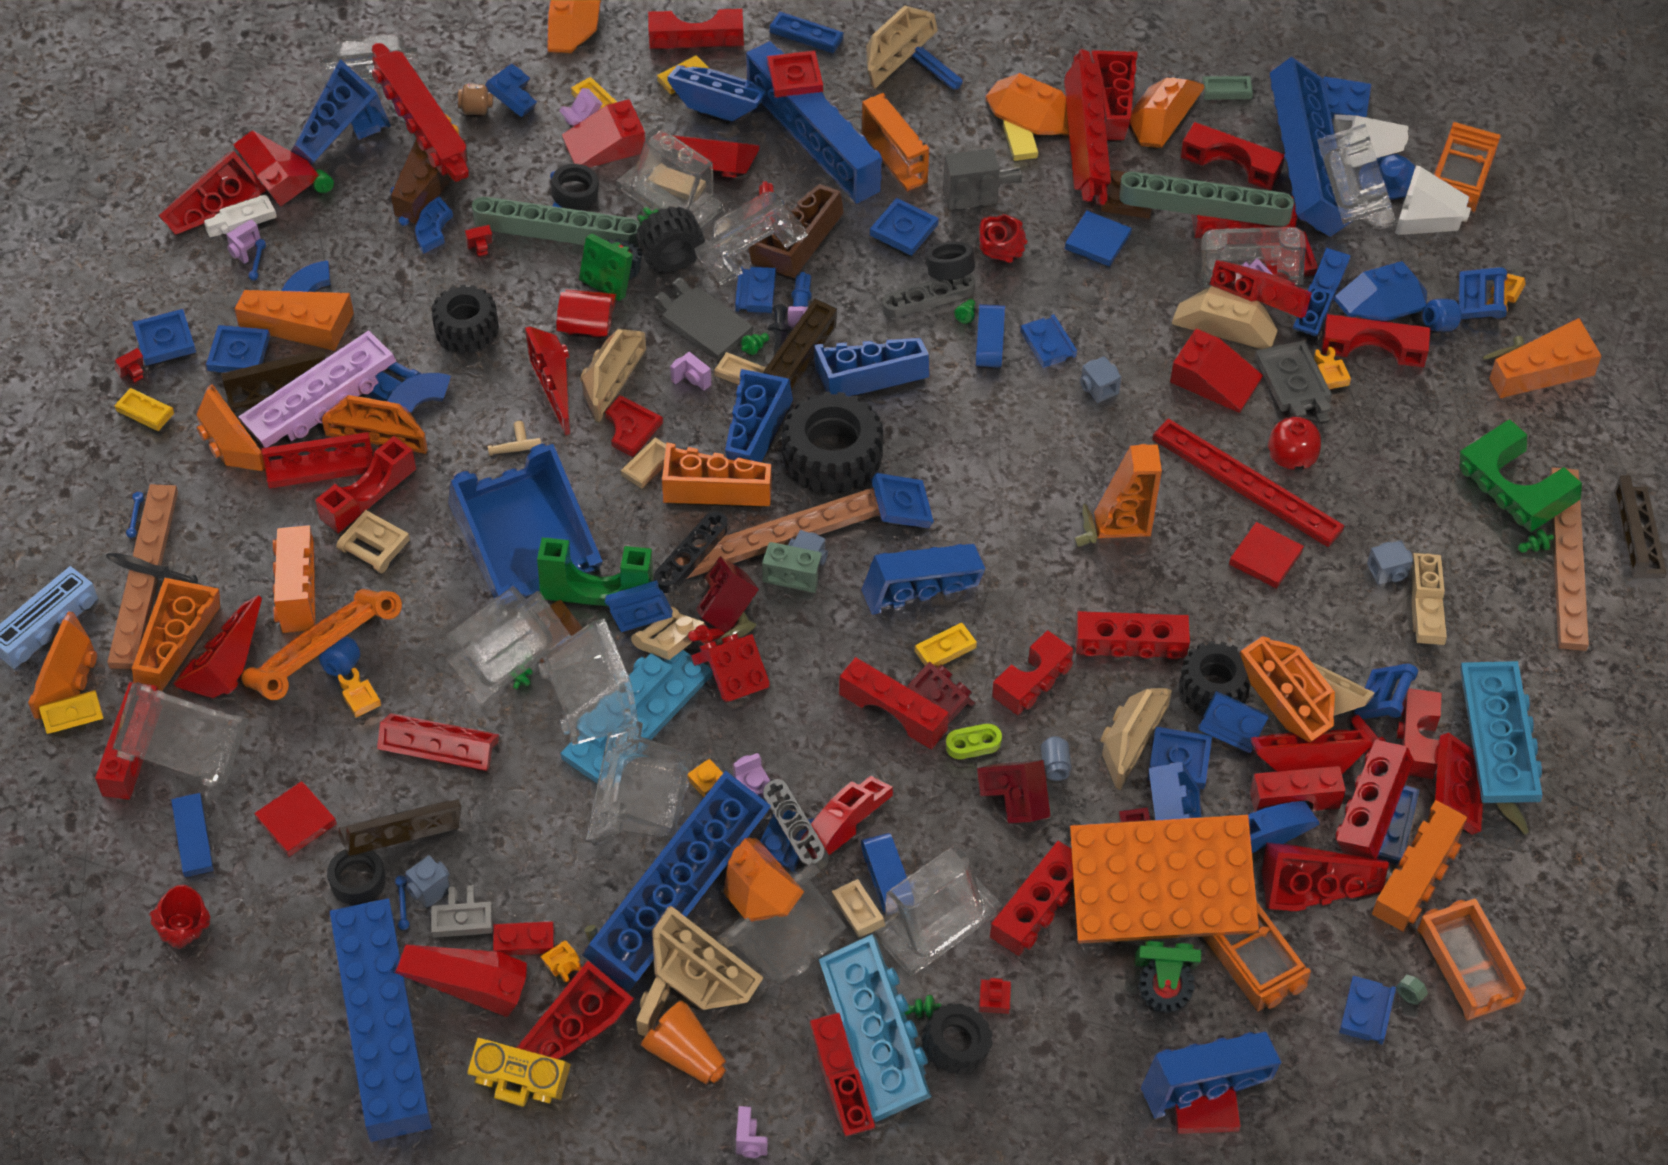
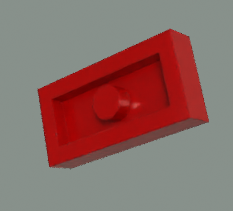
M553 921L494 924L493 951L506 955L544 954L554 948Z

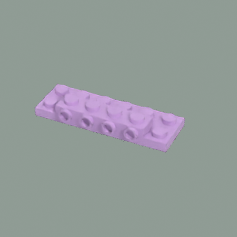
M367 331L240 415L239 419L264 448L276 443L285 435L291 441L296 438H303L308 434L309 429L318 423H323V415L347 395L359 397L362 394L372 392L374 386L378 384L375 375L386 370L396 362V359L370 331Z

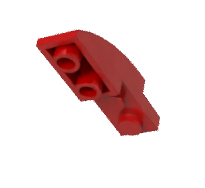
M1220 260L1215 262L1209 284L1251 302L1259 301L1299 318L1306 316L1312 292L1295 286L1294 282Z
M870 776L859 785L851 781L829 801L811 823L828 855L832 854L856 835V825L893 796L892 786ZM806 830L801 840L808 836L809 830ZM812 846L807 849L813 860L818 857Z
M840 1013L810 1020L809 1024L818 1051L817 1057L845 1137L875 1129L858 1068L855 1067Z

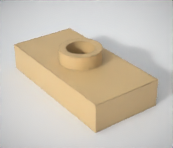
M858 879L832 891L833 899L858 938L885 926L883 916Z
M656 976L650 991H645L641 998V1011L636 1022L638 1034L646 1036L651 1029H654L672 989L671 986L658 976Z

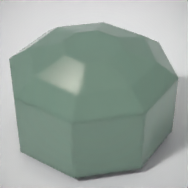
M1406 975L1396 986L1399 995L1406 1002L1418 1005L1428 994L1424 983L1411 975Z

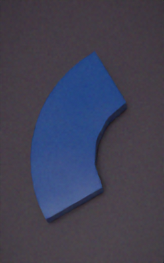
M440 196L424 207L419 214L417 226H415L417 243L423 254L445 243L442 228L447 221L453 218L452 210Z
M328 260L308 265L297 271L288 279L282 291L314 292L321 287L331 285Z
M423 373L410 377L393 390L387 402L400 404L407 408L410 413L423 402L432 400L443 402L451 376L441 373Z

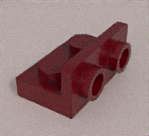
M929 661L907 687L948 711L949 724L967 704L971 707L975 704L969 697L972 692L961 682L957 685L950 680L953 674L942 664L936 667Z

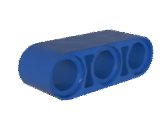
M979 304L976 350L977 367H1002L1005 306Z
M886 833L861 840L862 853L884 914L887 915L913 908L914 898L891 834Z

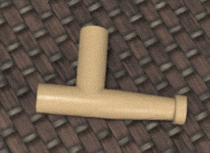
M516 421L513 424L516 441L496 446L489 445V456L530 450L532 447L541 444L540 438L527 440L524 422Z

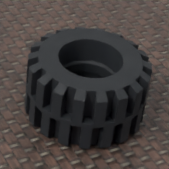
M672 206L668 207V209H659L658 212L650 214L648 219H644L641 222L642 225L637 229L636 239L648 266L656 272L669 273L670 271L678 272L682 268L685 269L688 265L695 263L696 258H699L703 254L702 250L705 249L704 242L706 241L694 214L688 209L684 210L683 207L674 208Z
M460 285L458 288L453 286L450 287L449 291L444 290L441 292V297H436L434 300L435 304L431 308L436 339L440 341L444 348L448 347L449 351L452 352L458 350L459 353L465 354V351L474 353L476 349L482 350L486 348V344L490 345L493 342V337H497L499 324L496 303L490 293L486 294L485 289H477L475 285L470 287Z
M1209 641L1208 645L1204 643L1198 644L1197 650L1192 648L1188 656H1185L1179 681V692L1183 694L1182 700L1184 703H1190L1189 708L1195 711L1197 709L1200 711L1199 715L1204 716L1216 691L1246 704L1251 683L1240 652L1237 651L1238 647L1234 645L1231 647L1226 646L1227 643L1222 641L1220 644H1215V641ZM1217 675L1228 682L1215 684L1206 680L1204 676Z

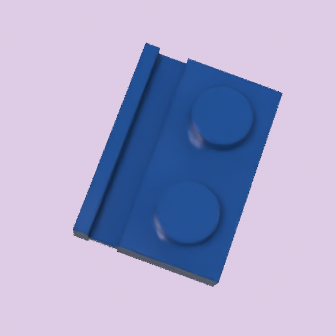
M378 94L351 122L358 140L381 131L380 128L391 127Z
M739 266L735 311L747 309V312L772 313L776 268L750 267V269H743V266Z
M1054 314L1049 319L1045 320L1042 318L1021 325L1020 332L1042 368L1066 361V358L1070 356L1072 358L1076 357L1077 349Z
M657 580L606 595L605 603L610 607V613L621 632L672 617L673 610L663 591L659 589Z
M1216 691L1198 729L1251 753L1253 747L1251 737H1259L1268 719V714Z
M787 810L783 815V819H792L796 812ZM773 813L760 842L782 867L790 868V871L794 872L800 858ZM814 818L808 819L809 822L812 823ZM806 830L799 831L795 836V840L800 841Z
M1353 975L1339 1033L1367 1041L1370 1039L1378 1041V1044L1383 1045L1396 987L1382 986L1383 983Z

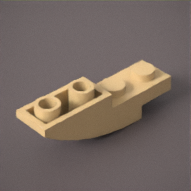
M1413 553L1412 622L1413 632H1416L1417 643L1445 645L1447 635L1443 606L1445 589L1441 555Z

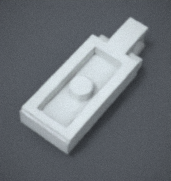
M262 195L220 209L219 214L204 220L209 237L222 235V233L227 234L251 219L258 224L277 216L268 196Z

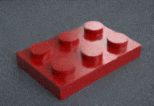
M1445 733L1440 735L1435 800L1467 816L1463 829L1473 835L1481 832L1483 809L1474 751L1451 733Z

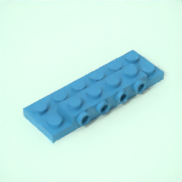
M684 650L680 651L670 660L652 653L646 659L644 657L638 658L633 666V672L628 677L623 675L617 680L615 690L610 696L607 694L602 695L597 702V709L592 714L585 713L578 723L579 734L560 753L561 759L605 789L713 676L712 669L704 663L694 666L691 655Z
M1518 661L1461 663L1460 672L1482 803L1541 802L1542 790L1539 778L1542 776L1541 761H1536L1535 757L1538 752L1537 739L1532 738L1531 735L1534 728L1533 717L1528 716L1527 713L1529 711V695L1523 692Z
M869 935L819 958L836 1013H840L855 1067L858 1068L873 1120L878 1122L931 1098L924 1077L926 1072L923 1065L928 1064L927 1057L921 1046L916 1047L914 1038L919 1035L913 1021H907L905 1012L909 1010V1006L902 993L898 995L896 985L900 984L899 977L893 967L889 969L885 964L877 939L873 935Z

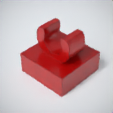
M490 225L465 230L467 248L476 247L478 257L488 255L487 244H492Z
M138 348L115 359V370L120 378L129 374L134 383L144 378L141 368L143 367V355Z
M1000 978L981 979L979 1012L1009 1014L1011 981H1002L1003 979Z

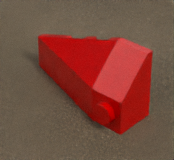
M253 130L233 144L280 207L313 184L314 180L319 176L306 159Z
M230 151L201 175L158 216L176 235L203 224L204 220L215 217V215L220 213V209L259 197L267 189L234 151Z
M531 326L526 327L525 333L529 362L565 436L569 435L570 416L566 359H569L567 347L565 344L561 345L554 334Z
M257 595L240 605L221 627L223 631L206 643L204 648L207 651L197 660L195 658L192 659L173 683L177 688L215 698L223 693L228 695L238 686L237 679L244 670L262 598Z
M406 944L395 973L508 1017L518 1003L526 980L527 963L496 951Z
M587 961L516 1048L559 1060L615 1024L634 1001V998L594 964Z

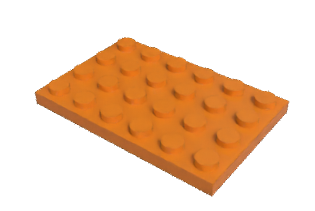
M1248 815L1070 826L1078 944L1259 933Z

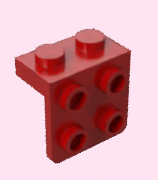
M738 634L722 639L723 644L718 646L715 641L699 646L701 652L691 655L694 666L709 661L721 697L725 702L766 689L770 685L753 634L741 638L738 637Z

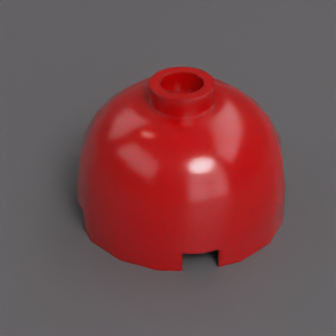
M1292 416L1283 419L1274 426L1269 436L1268 448L1270 450V457L1279 466L1295 470V466H1304L1303 469L1309 468L1317 461L1321 451V435L1317 427L1310 420L1302 417Z

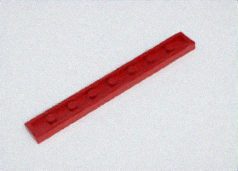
M1169 418L1153 434V441L1326 547H1329L1343 532L1345 525Z

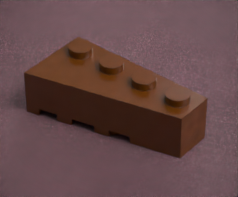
M417 138L391 193L394 215L399 218L401 216L408 218L409 222L414 224L418 222L419 214L424 207L436 199L452 180L448 174L442 176L437 167H432L428 154L425 150L422 151L420 149Z
M819 184L797 202V207L790 211L786 210L780 215L781 220L773 226L769 224L762 230L763 234L757 239L753 237L747 242L751 264L764 268H776L777 273L795 278L844 213L841 191Z

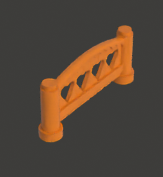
M368 589L358 590L354 595V601L303 632L259 668H247L242 674V683L250 689L259 691L267 699L279 700L283 698L289 688L288 676L374 615L383 619H393L398 616L402 608L400 597L396 593L386 590L380 592Z

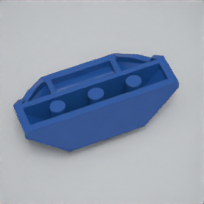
M677 65L667 79L688 108L703 114L719 117L722 120L734 121L757 108L766 96V91L761 90L752 81L709 68H685V66Z
M1400 261L1361 273L1335 295L1334 301L1348 317L1356 318V316H1360L1366 319L1388 321L1423 311L1427 306V290L1404 262Z

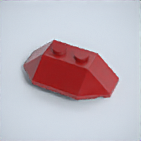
M1356 729L1354 731L1328 730L1311 743L1294 733H1281L1251 737V744L1257 755L1277 772L1340 766L1341 774H1343L1371 747V740L1364 729Z

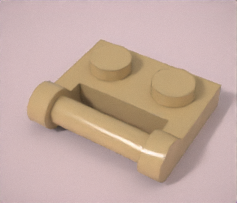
M365 510L337 542V549L344 553L349 552L371 564L374 570L384 573L391 560L409 542L410 537L409 533ZM358 538L382 553L377 556L355 544L354 541Z
M671 607L673 610L671 618L654 622L645 630L637 631L632 635L631 640L638 649L670 660L693 642L688 639V633L695 630L699 625H705V623L680 614L676 608ZM670 624V626H669L668 628H666L664 631L660 632L661 630H663L665 627H667V626Z

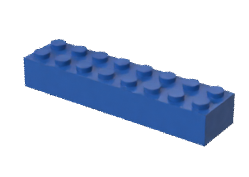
M771 41L746 52L747 80L754 82L761 90L766 91V96L761 103L856 204L879 193L882 180L881 154L868 144L866 138L853 128L851 122L842 117L838 109L826 100L822 92L784 97L774 96L767 65V56L784 53Z
M1291 56L1270 72V78L1272 83L1271 89L1275 98L1274 105L1278 113V124L1282 133L1281 140L1284 144L1285 159L1289 169L1288 176L1291 180L1292 195L1296 204L1295 212L1299 219L1308 222L1317 231H1322L1331 237L1353 222L1324 81L1323 78Z
M725 770L582 953V956L629 992L654 960L652 930L668 906H672L687 917L727 865L734 849L751 834L771 805Z
M387 898L331 910L330 917L365 1126L370 1142L431 1129V1120L405 977L395 973L401 955L390 900Z

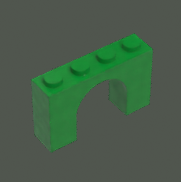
M1509 419L1460 451L1459 468L1465 476L1472 478L1477 483L1482 492L1488 493L1494 498L1501 509H1506L1513 516L1517 524L1524 526L1532 532L1581 500L1582 482L1565 467L1533 485H1518L1506 480L1499 472L1501 468L1527 451V434Z
M541 538L537 565L540 598L543 600H562L563 602L608 606L605 603L606 595L653 582L651 548L624 546L620 573L608 577H599L582 572L572 563L569 540Z

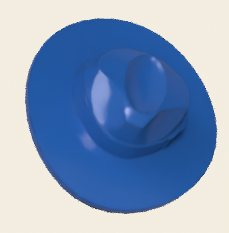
M1389 154L1368 160L1360 166L1357 172V183L1362 191L1374 198L1385 200L1406 197L1415 166L1407 158L1398 154Z

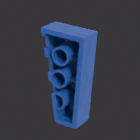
M341 59L334 67L291 149V152L306 159L311 166L377 94L372 87Z
M741 369L740 383L737 386L736 404L732 412V424H730L725 448L726 457L730 460L743 458L762 462L793 401L790 380L788 378Z
M957 544L949 547L881 553L874 555L861 590L871 614L874 615L881 613V608L893 605L894 609L905 606L904 601L919 598L920 602L929 600L940 591L947 595L979 585L986 568L975 544Z
M1182 761L1149 768L1155 820L1202 818L1200 789Z
M1249 1032L1237 1038H1220L1212 1043L1203 1045L1191 1044L1184 1049L1174 1051L1167 1049L1156 1054L1143 1081L1141 1090L1154 1119L1165 1116L1164 1110L1174 1107L1176 1104L1179 1109L1191 1106L1192 1101L1204 1095H1207L1208 1100L1220 1097L1230 1087H1233L1235 1091H1239L1274 1078L1281 1061L1267 1032L1256 1034Z

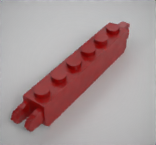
M375 43L372 46V53L374 54L372 58L374 64L372 76L377 84L380 83L383 87L387 100L393 102L397 115L404 118L410 134L414 133L420 149L422 151L425 150L428 154L432 167H437L442 176L448 174L455 182L468 178L466 144L403 52L396 50L390 52L384 43Z
M1081 49L1074 56L1072 67L1066 72L1064 79L1074 189L1082 191V198L1085 202L1091 201L1095 195L1096 204L1102 206L1105 205L1108 198L1107 186L1111 183L1100 65L1092 63L1090 52Z

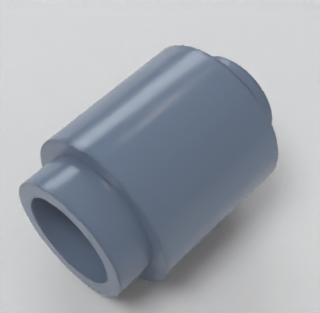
M1057 736L1049 737L1040 746L1045 774L1049 780L1061 781L1069 777V772L1072 769L1069 743Z

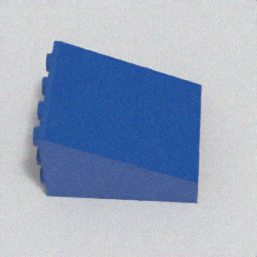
M543 443L530 449L531 453L527 455L524 469L518 471L516 468L507 470L501 474L502 477L493 480L491 477L478 481L475 473L470 474L469 471H464L456 474L454 479L451 480L448 505L498 607L540 592L537 557L542 537L569 540L571 561L582 572L588 574L601 568L603 561L554 444L546 446Z

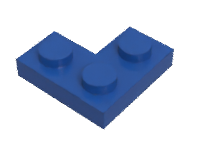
M512 63L490 78L485 84L492 95L520 117L531 111L537 103L529 93L522 90L527 85L530 77Z

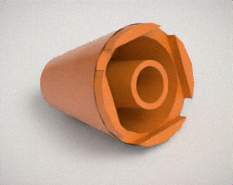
M679 1001L659 1019L660 1023L655 1030L651 1029L642 1041L641 1046L646 1051L704 1084L710 1081L715 1084L726 1072V1069L723 1067L726 1060L688 1004L684 1001Z

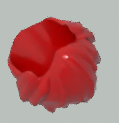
M1005 214L997 217L989 216L983 218L979 225V241L982 253L987 257L1009 263L1013 262V257L1020 258L1025 251L1024 245L1028 243L1022 228V221Z
M184 884L169 889L162 896L155 909L149 913L151 917L150 924L156 929L161 940L177 949H182L187 944H191L194 939H198L203 929L209 927L211 920L210 913L205 907L201 895L193 888Z

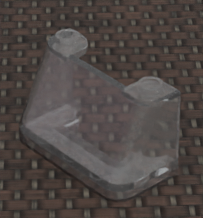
M1295 227L1214 229L1205 232L1202 236L1200 248L1201 288L1211 286L1209 284L1217 260L1242 265L1245 261L1250 264L1256 258L1264 265H1277V275L1284 273L1295 285H1303L1306 250L1303 231Z
M604 618L592 621L542 657L543 662L538 664L543 680L548 679L549 683H552L564 714V718L560 719L561 728L564 736H570L573 745L639 727L632 685Z
M136 682L132 683L128 693L113 750L118 751L116 757L132 762L137 757L202 778L200 784L217 789L218 784H227L249 719L238 715L224 714L222 711H216L165 694L159 690L153 691L151 686Z

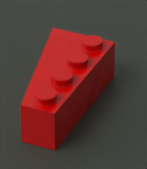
M1091 50L1092 63L1100 65L1107 140H1124L1131 120L1138 52Z

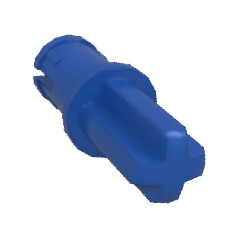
M800 272V275L796 276L795 289L792 291V307H808V301L812 298L810 274Z

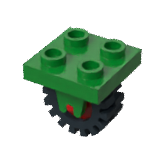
M591 233L585 239L579 280L603 293L616 294V299L619 301L624 299L628 280L633 279V276H638L643 255L640 247H636L634 243L629 244L627 240L621 242V239L617 238L616 241H613V239L606 241Z
M1146 941L1145 945L1140 946L1135 953V965L1146 966L1139 977L1138 990L1140 989L1141 999H1144L1146 1005L1154 1008L1156 1012H1176L1184 1007L1192 997L1195 985H1193L1194 976L1191 975L1190 970H1195L1200 964L1201 950H1194V945L1179 943L1176 944L1175 948L1163 947V942Z

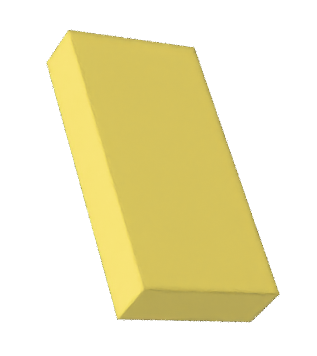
M1003 120V128L1013 160L1038 158V150L1032 132Z

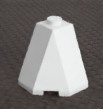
M1354 115L1334 116L1333 128L1341 165H1354L1404 151V146L1408 141V126Z
M1416 166L1395 234L1458 231L1461 222H1467L1471 208L1467 207L1469 196L1424 168Z

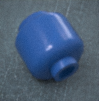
M1449 298L1430 300L1422 313V319L1426 327H1429L1430 331L1434 332L1455 330L1462 316L1458 303Z
M345 636L319 654L320 665L329 675L338 677L341 674L342 676H347L359 661L360 649L355 640Z

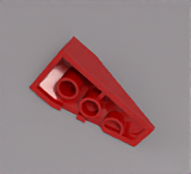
M651 133L652 139L712 170L722 171V176L736 178L737 173L746 174L760 145Z
M1266 843L1262 866L1266 906L1268 909L1300 911L1312 905L1330 904L1333 900L1346 897L1355 898L1381 892L1385 886L1389 862L1296 845Z

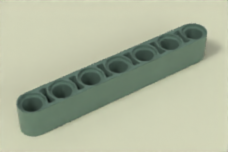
M1127 172L1123 174L1119 199L1127 205L1283 227L1290 223L1294 199L1286 193L1140 172Z
M478 197L472 202L475 226L490 225L493 232L585 245L586 236L592 233L606 241L608 239L616 241L617 238L621 239V242L627 240L629 244L634 243L636 247H639L636 234L638 233L637 229L640 223L633 218L492 197Z

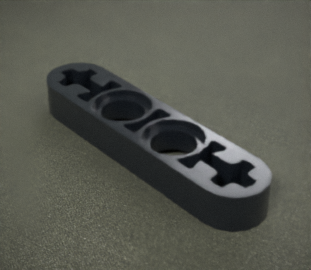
M717 511L708 513L654 573V581L657 580L658 587L663 593H672L677 590L728 532V519L723 513ZM697 539H703L707 542L703 547H696L692 543ZM680 557H686L691 560L687 565L676 563V560ZM671 576L672 581H670V580H665L664 582L662 581V578H663V579H668V578Z

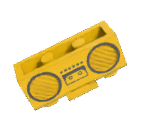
M477 1038L468 1074L476 1077L474 1083L492 1087L493 1082H497L494 1099L525 1107L529 1092L534 1093L532 1099L549 1104L552 1098L561 1100L571 1064ZM507 1082L522 1085L521 1092L505 1089Z

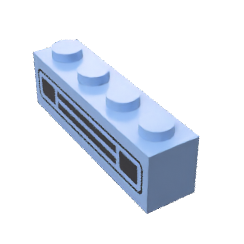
M69 566L0 623V658L13 669L26 662L35 651L50 642L52 637L57 634L68 611L74 612L77 617L94 604L98 597L93 583Z

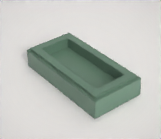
M1203 76L1202 78L1204 100L1252 99L1253 91L1250 76Z

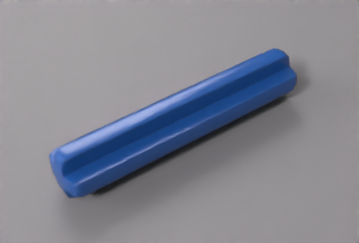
M922 46L915 48L916 52L911 56L952 90L960 88L963 81L959 76Z

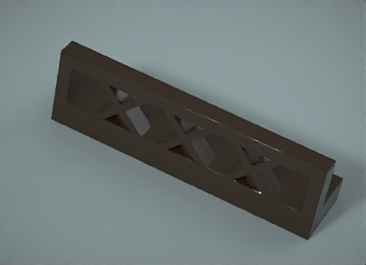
M815 298L763 373L788 378L792 391L815 358L814 345H824L836 328L837 308Z
M324 349L221 373L230 409L233 413L251 409L325 360ZM265 388L274 390L270 395L264 396L259 394ZM241 394L248 396L245 401L234 403L232 398Z
M1620 475L1614 489V495L1632 578H1665L1667 571L1648 487H1633L1631 475ZM1635 496H1641L1642 503L1637 506ZM1640 517L1647 521V525L1644 528L1641 525ZM1645 538L1652 542V546L1649 549L1646 547ZM1649 560L1657 565V569H1647L1650 563Z
M459 799L447 800L339 827L338 836L347 855L352 856L458 829L462 805Z

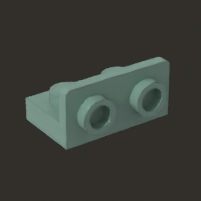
M769 542L762 562L763 582L816 593L818 587V568L822 553Z

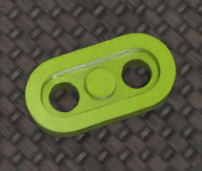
M981 724L951 731L946 738V751L955 759H966L991 754L1000 748L1002 733L993 724ZM990 740L991 743H984L983 741ZM960 745L964 748H956V746Z

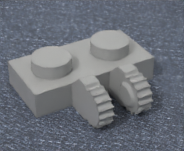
M474 885L467 886L466 890L467 903L457 904L458 893L456 888L448 887V905L431 906L432 937L491 934V901L475 903Z

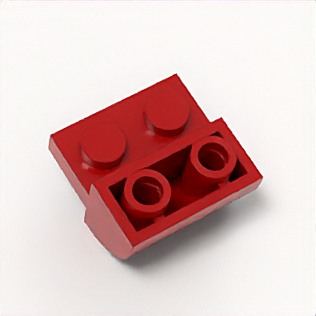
M570 289L561 292L557 310L556 331L571 335L580 333L589 334L593 337L608 336L612 324V313L616 304V294Z

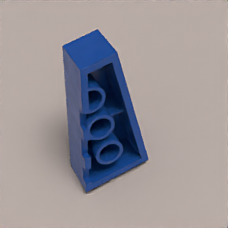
M921 338L887 340L886 344L863 341V345L847 346V342L836 343V347L823 348V344L814 345L815 368L825 391L830 392V394L842 392L850 397L929 377V354Z

